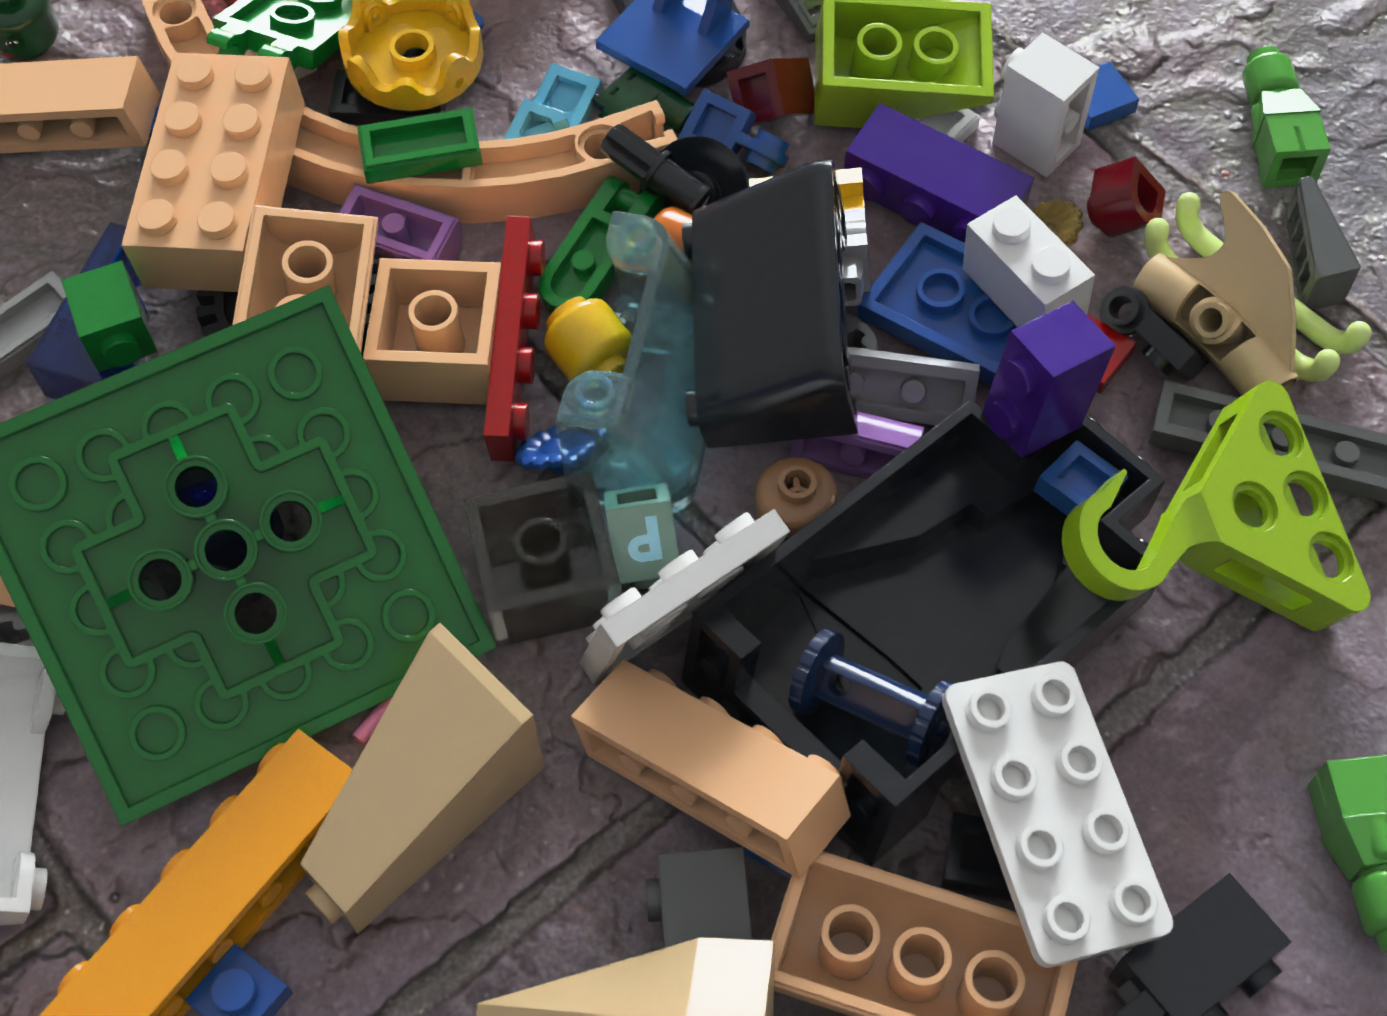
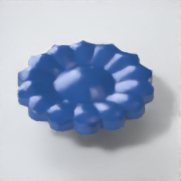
M568 423L563 426L554 425L547 430L537 431L532 437L523 440L521 445L514 450L515 462L517 465H522V468L526 470L535 468V470L540 471L550 467L552 474L567 473L575 467V461L579 460L582 455L589 454L592 451V447L598 444L597 431L595 428H590L588 424L577 425L574 423Z

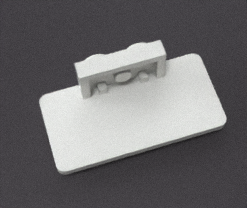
M1059 661L951 685L942 696V705L1035 962L1042 967L1051 968L1157 940L1167 935L1173 928V918L1074 668L1066 662Z

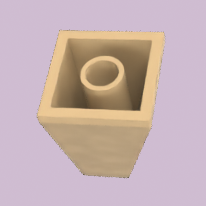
M441 623L429 631L300 862L313 883L304 892L306 897L331 925L343 917L357 934L545 768L533 714Z

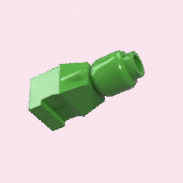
M1274 46L1260 47L1251 52L1247 57V65L1243 70L1242 81L1248 102L1252 106L1250 111L1253 121L1252 149L1254 148L1260 165L1258 174L1262 188L1297 186L1300 178L1312 176L1317 183L1331 150L1320 115L1321 110L1302 89H1299L1297 75L1290 58L1280 53L1279 49Z
M1387 755L1326 761L1318 771V774L1307 785L1323 838L1321 842L1348 881H1354L1351 894L1363 932L1369 937L1376 938L1379 950L1387 953Z

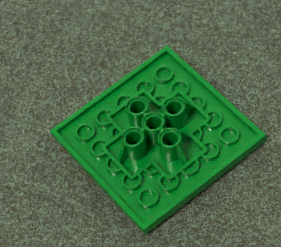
M329 285L0 423V576L121 827L262 760L273 746L281 742L286 743L297 729H300L310 737L392 698L429 631L439 623L475 658L497 648ZM200 469L206 470L215 477L218 486L217 493L207 505L197 508L189 507L182 503L178 497V482L188 471ZM295 503L305 508L311 521L310 529L302 539L293 542L284 541L278 538L271 530L270 517L273 511L281 504ZM223 531L239 534L247 545V555L243 563L236 569L229 571L219 570L212 566L206 553L207 544L210 539ZM162 559L174 563L180 570L182 578L181 587L178 592L166 600H158L149 596L142 584V576L146 567L152 562ZM254 592L263 593L270 597L275 603L277 610L276 619L272 626L258 633L249 632L242 628L237 622L235 615L236 606L240 599Z

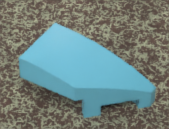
M551 63L533 101L526 98L523 99L504 140L550 133L587 123L596 109L593 106V96L596 93L601 94L605 90L602 80Z

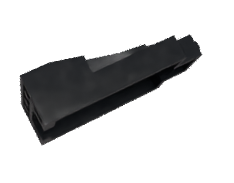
M969 400L692 613L681 681L699 698L706 696L719 703L732 718L751 728L754 725H761L772 731L788 748L805 757L812 754L820 756L832 764L842 777V785L851 814L837 834L871 867L928 816L940 787L964 766L951 730L945 745L917 769L907 763L906 751L908 741L824 702L810 716H803L792 711L788 703L789 689L799 660L816 634L824 630V628H829L844 636L845 648L843 657L928 695L942 680H948L956 684L1059 661L1066 662L1072 667L1076 666L1151 598L1157 586L1133 599L1125 601L1102 598L1083 586L1072 573L1063 553L1062 530L1067 515L1034 492L1039 476L1076 440L1118 470L1125 469L1127 471L1126 476L1129 478L1122 492L1114 499L1111 508L1106 510L1099 520L1098 538L1103 551L1109 559L1118 566L1128 570L1137 569L1148 546L1146 541L1135 537L1130 531L1148 516L1166 481L1146 460L1136 456L1105 431L1099 422L1087 415L1079 429L1021 458L1005 439L998 437L993 432L987 418L982 414L983 409L972 400ZM838 674L834 682L835 687L848 693L849 681L846 677Z

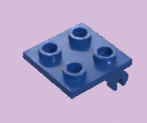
M634 0L596 39V49L687 96L749 28V19L731 10L733 0Z

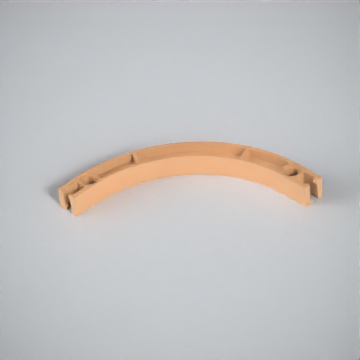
M142 0L160 51L169 70L174 53L218 54L219 47L207 44L206 41L207 35L214 29V26L201 0ZM655 100L591 122L550 133L514 139L479 141L483 165L367 184L363 171L357 126L349 125L304 106L287 184L339 205L344 204L354 184H358L459 218L460 223L506 222L507 216H531V219L586 208L602 183L609 176H614L628 182L632 191L638 192L640 190L641 181L605 156L600 150L606 134L617 124L624 125L660 152L670 145L671 142L678 139L673 129L664 132L663 123H665V115L658 101Z

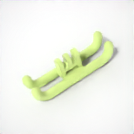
M1186 192L1181 194L1176 203L1175 220L1177 227L1185 241L1202 257H1207L1218 251L1223 242L1211 234L1201 222L1199 216L1200 198L1195 193ZM1154 218L1146 225L1144 246L1149 259L1159 253H1164L1168 257L1179 258L1169 245V224L1162 218ZM1295 298L1296 329L1313 343L1324 349L1315 358L1307 357L1295 349V373L1301 381L1309 383L1326 381L1338 370L1340 366L1339 355L1357 353L1369 342L1372 334L1371 327L1363 321H1355L1348 326L1346 331L1339 330Z

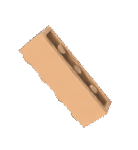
M138 56L0 64V154L146 147L161 94Z
M623 659L571 715L589 757L799 880L851 816L842 785V777L837 769L827 760L813 754L808 757L801 755L785 746L769 729L761 725H754L752 728L732 718L713 699L706 696L697 699L678 689L668 676L656 669H650L647 672Z

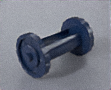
M829 628L819 631L803 652L793 674L788 697L790 709L803 716H810L824 702L907 740V763L917 769L921 767L945 745L950 735L951 727L942 705V696L954 683L942 680L929 695L843 657L845 648L844 636ZM838 674L846 677L849 681L848 693L835 687L834 682Z

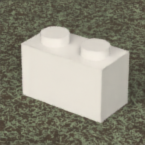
M1043 32L1024 50L1022 48L1016 49L1005 62L1001 72L1004 85L1001 98L994 109L993 115L997 118L992 143L1047 178L1080 145L1100 67Z
M1017 196L1010 198L967 224L963 270L1017 327L1071 301H1074L1087 315L1095 274Z

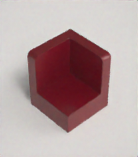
M808 57L771 58L727 72L732 102L752 111L757 116L753 126L789 116L814 114L815 89Z

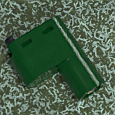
M632 67L610 84L601 94L596 93L592 98L593 106L601 111L598 115L600 118L657 100L665 115V123L663 124L678 134L681 133L695 105L670 87Z

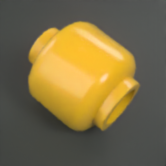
M574 297L561 304L548 317L546 321V328L548 330L544 336L545 351L576 387H589L598 384L601 388H606L616 383L626 374L629 369L627 359L633 351L634 338L612 308L602 299L585 300L583 297Z

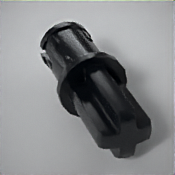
M617 124L611 128L600 146L601 152L640 180V189L644 192L652 189L669 203L691 215L693 210L702 207L711 193L712 187L708 184L705 185L671 160L672 153L669 150L661 153L622 124Z

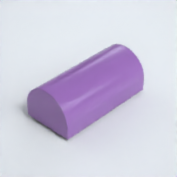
M354 184L339 211L342 214L378 217L375 256L392 259L456 261L462 243V227L459 218L358 184Z
M857 411L858 434L792 440L790 457L809 458L822 464L826 469L869 478L924 436L925 427Z

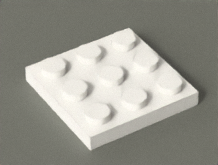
M772 509L756 521L753 520L748 512L739 516L716 533L714 537L717 541L703 552L704 555L698 558L691 549L658 572L660 579L648 588L649 592L643 596L634 587L607 604L600 611L603 617L593 624L595 631L586 637L589 645L579 662L593 684L597 683L610 674L623 659L626 661L631 660L692 619V613L775 550L790 532L776 510Z

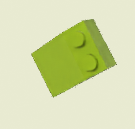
M822 0L815 32L814 125L862 128L879 103L913 119H919L987 105L993 102L994 74L991 3L955 0Z

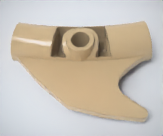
M1224 191L1219 197L1225 229V239L1221 248L1212 255L1200 258L1168 257L1164 253L1156 254L1144 265L1133 287L1147 297L1151 310L1190 340L1222 372L1241 396L1266 380L1275 381L1288 391L1299 380L1298 375L1295 373L1297 319L1292 268L1267 228L1235 192Z

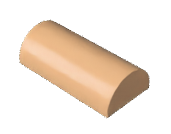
M253 205L232 325L329 285L361 352L378 232V217Z
M823 851L800 880L791 875L771 940H775L774 992L847 1016H1065L1078 961L1051 968H1045L1037 964L1030 951L1017 912Z

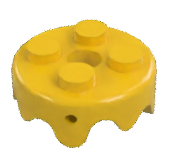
M353 0L349 21L344 28H340L338 31L344 68L352 86L367 100L392 110H425L453 100L474 82L480 72L484 56L481 29L475 19L469 0ZM420 48L426 50L424 54L418 57H403L409 49Z

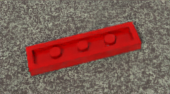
M507 216L483 433L491 461L515 462L514 450L517 448L518 440H527L529 434V404L521 403L523 384H533L535 374L534 347H527L529 329L538 330L540 322L539 293H532L534 276L543 277L545 270L544 240H535L531 216Z

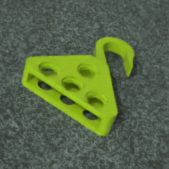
M1266 380L1261 382L1222 409L1168 508L1161 514L1157 528L1136 570L1124 569L1111 561L1103 551L1098 538L1099 520L1103 513L1111 508L1127 474L1125 469L1105 481L1092 496L1074 507L1063 525L1062 548L1069 568L1083 586L1105 599L1125 601L1145 593L1163 582L1179 559L1183 565L1314 632L1323 630L1365 610L1370 604L1371 595L1369 587L1292 401L1285 388L1275 381ZM1264 423L1273 424L1283 431L1288 441L1286 455H1276ZM1288 483L1299 484L1307 490L1313 503V510L1310 516L1300 514ZM1313 544H1322L1328 547L1335 555L1338 571L1334 578L1325 576Z

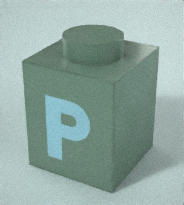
M667 483L603 492L617 585L630 583L635 588H649L660 579L658 572L679 557Z

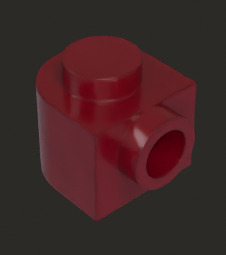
M1136 156L1095 169L1091 194L1087 200L1089 219L1096 228L1100 229L1108 237H1116L1145 228L1150 220L1161 218L1166 189Z

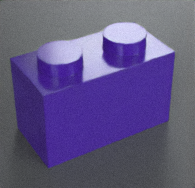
M1074 301L1011 330L982 411L993 432L998 437L1005 439L1017 454L1023 458L1079 429L1114 352L1115 344Z

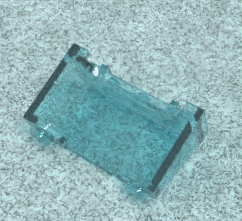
M613 211L606 235L607 255L615 268L617 296L613 311L623 324H626L627 321L633 326L634 330L623 373L588 371L577 375L571 380L563 393L556 425L567 497L570 500L605 505L603 492L667 483L672 512L676 513L686 508L695 496L707 446L699 427L689 426L685 408L686 390L695 389L693 266L666 228L656 219L644 215Z

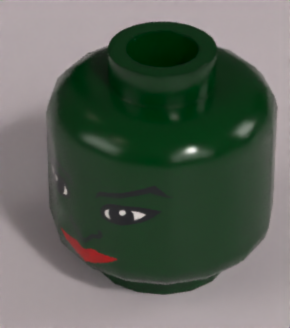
M0 0V54L6 58L31 60L42 56L48 51L59 34L58 19L50 1Z

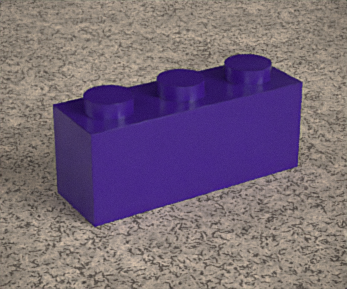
M882 103L878 104L846 150L844 169L862 167L863 196L865 201H874L902 215L906 221L915 226L922 222L964 243L967 224L1014 196H1017L1026 205L1034 181V177Z

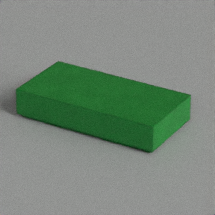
M472 107L357 126L363 171L367 184L483 165Z

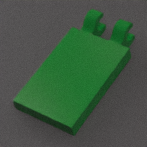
M238 0L213 18L214 29L207 35L206 41L207 44L219 47L218 54L245 55L248 50L257 52V56L289 57L293 70L297 66L314 70L340 49L338 31L340 28H344L349 21L353 0Z

